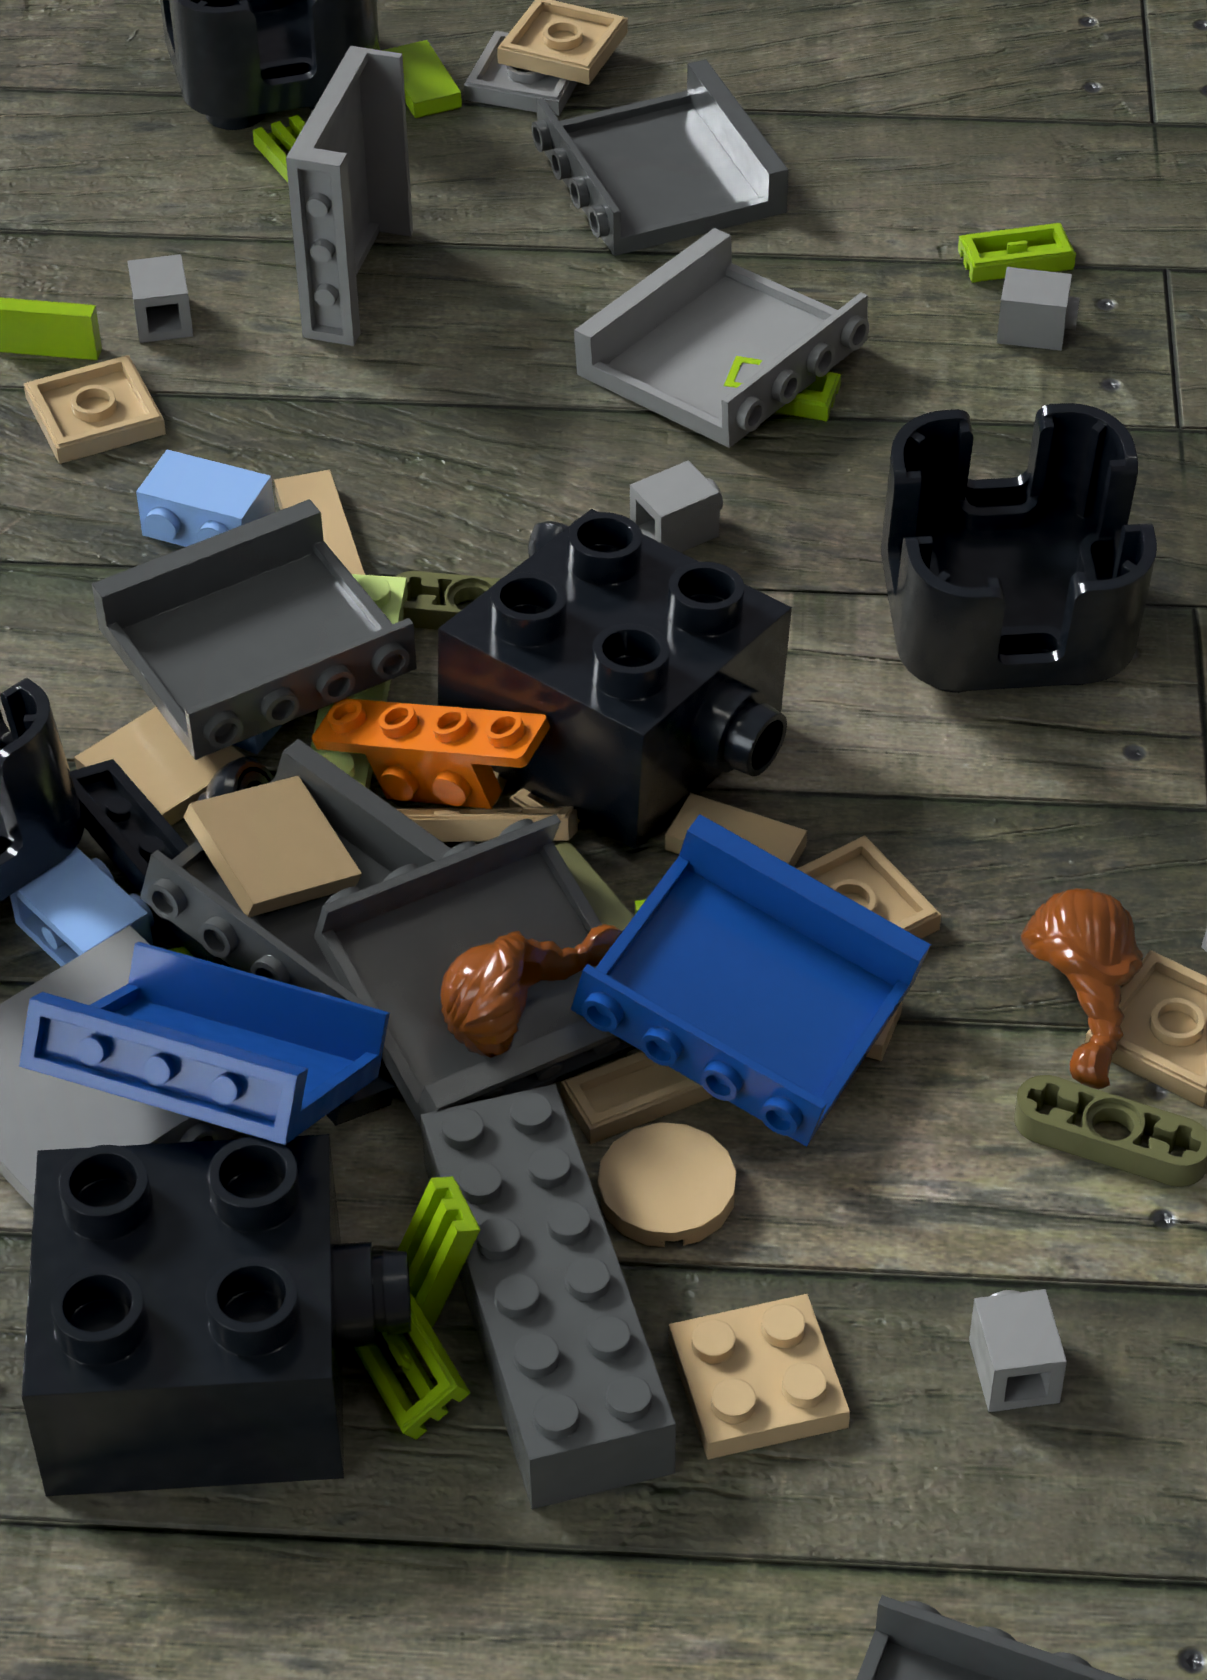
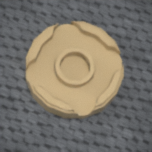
M659 1122L634 1128L614 1141L600 1161L598 1193L605 1218L622 1235L646 1246L665 1247V1241L675 1242L683 1240V1246L700 1242L720 1229L734 1208L736 1170L729 1152L711 1134L687 1124Z

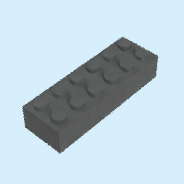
M556 1084L421 1114L424 1165L429 1181L435 1177L453 1176L481 1229L459 1273V1278L531 1509L675 1474L676 1423Z

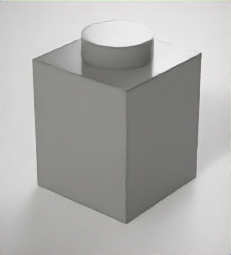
M181 254L127 261L139 343L193 337L188 289Z
M1007 267L1001 296L997 343L1062 351L1065 329L1076 330L1080 297L1070 296L1072 274Z
M689 460L630 484V519L640 527L642 534L679 552L686 551L719 536L720 510L723 507L721 492L717 484L712 479L705 478Z
M1046 1289L1026 1292L1004 1290L988 1297L974 1298L969 1342L988 1412L1060 1403L1067 1360Z

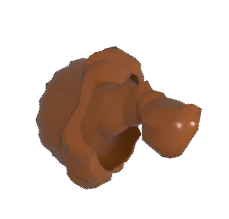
M1075 888L1054 894L1046 903L1042 904L1022 931L1021 942L1028 953H1031L1039 960L1049 962L1064 973L1076 990L1078 1001L1088 1016V1026L1093 1036L1089 1042L1082 1044L1074 1050L1070 1061V1072L1072 1078L1076 1081L1099 1090L1110 1086L1108 1075L1112 1056L1117 1050V1043L1124 1036L1120 1026L1125 1017L1119 1008L1121 1002L1120 986L1128 984L1134 975L1140 971L1143 966L1142 957L1144 955L1137 947L1135 941V926L1130 912L1122 906L1120 901L1111 895L1096 892L1092 889Z
M607 924L594 927L583 942L575 948L566 947L561 949L553 941L539 942L533 938L528 940L525 939L520 931H513L507 935L499 936L493 943L471 947L456 957L443 976L440 995L441 1011L445 1017L444 1021L448 1024V1030L454 1035L456 1040L465 1044L469 1052L478 1053L481 1056L492 1058L510 1050L514 1034L519 1031L517 1023L526 1006L528 988L542 980L551 982L566 980L577 972L582 971L587 964L597 966L622 933V930Z

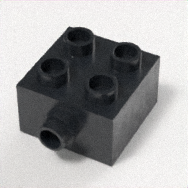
M590 509L438 628V706L546 715L550 729L529 763L523 768L491 765L492 770L499 773V776L522 789L528 790L531 794L555 807L574 806V809H577L579 820L637 850L681 810L690 793L698 795L723 772L727 773L737 770L750 776H758L774 761L783 744L787 730V719L781 713L792 607L744 584L741 576L725 565L714 562H699L642 534L640 527L633 520L623 515L597 512Z
M329 1134L297 1136L286 1145L252 1136L233 1140L126 1146L98 1145L90 1148L38 1150L21 1396L45 1496L343 1479L342 1348L377 1346V1332H387V1336L411 1332V1298L407 1251L383 1250V1254L374 1255L372 1242L341 1243Z

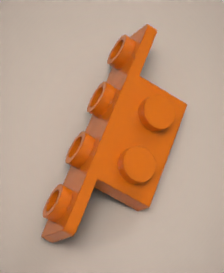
M345 698L332 705L311 739L318 750L365 754L387 799L492 809L503 791L491 765L514 768L525 767L550 729V724L544 714Z

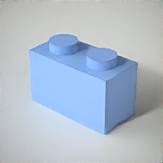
M168 449L136 491L142 536L184 547L275 513L272 478L270 475Z
M77 847L60 863L10 895L15 923L61 967L128 926L135 929L150 945H153L151 927L154 926V917L148 905L140 899L138 894L132 893L128 895L116 884L111 872L100 859L93 858L90 860Z

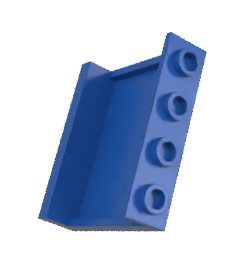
M699 814L687 830L679 856L596 968L587 964L583 969L571 1010L583 1016L596 1029L610 1032L643 1051L653 1062L662 1066H669L703 1086L713 1097L729 1101L760 1119L773 1132L789 1136L807 1147L914 984L931 944Z
M137 942L134 945L128 984L96 1002L87 1005L45 992H41L29 999L19 1067L286 1145L378 1077L390 1012Z

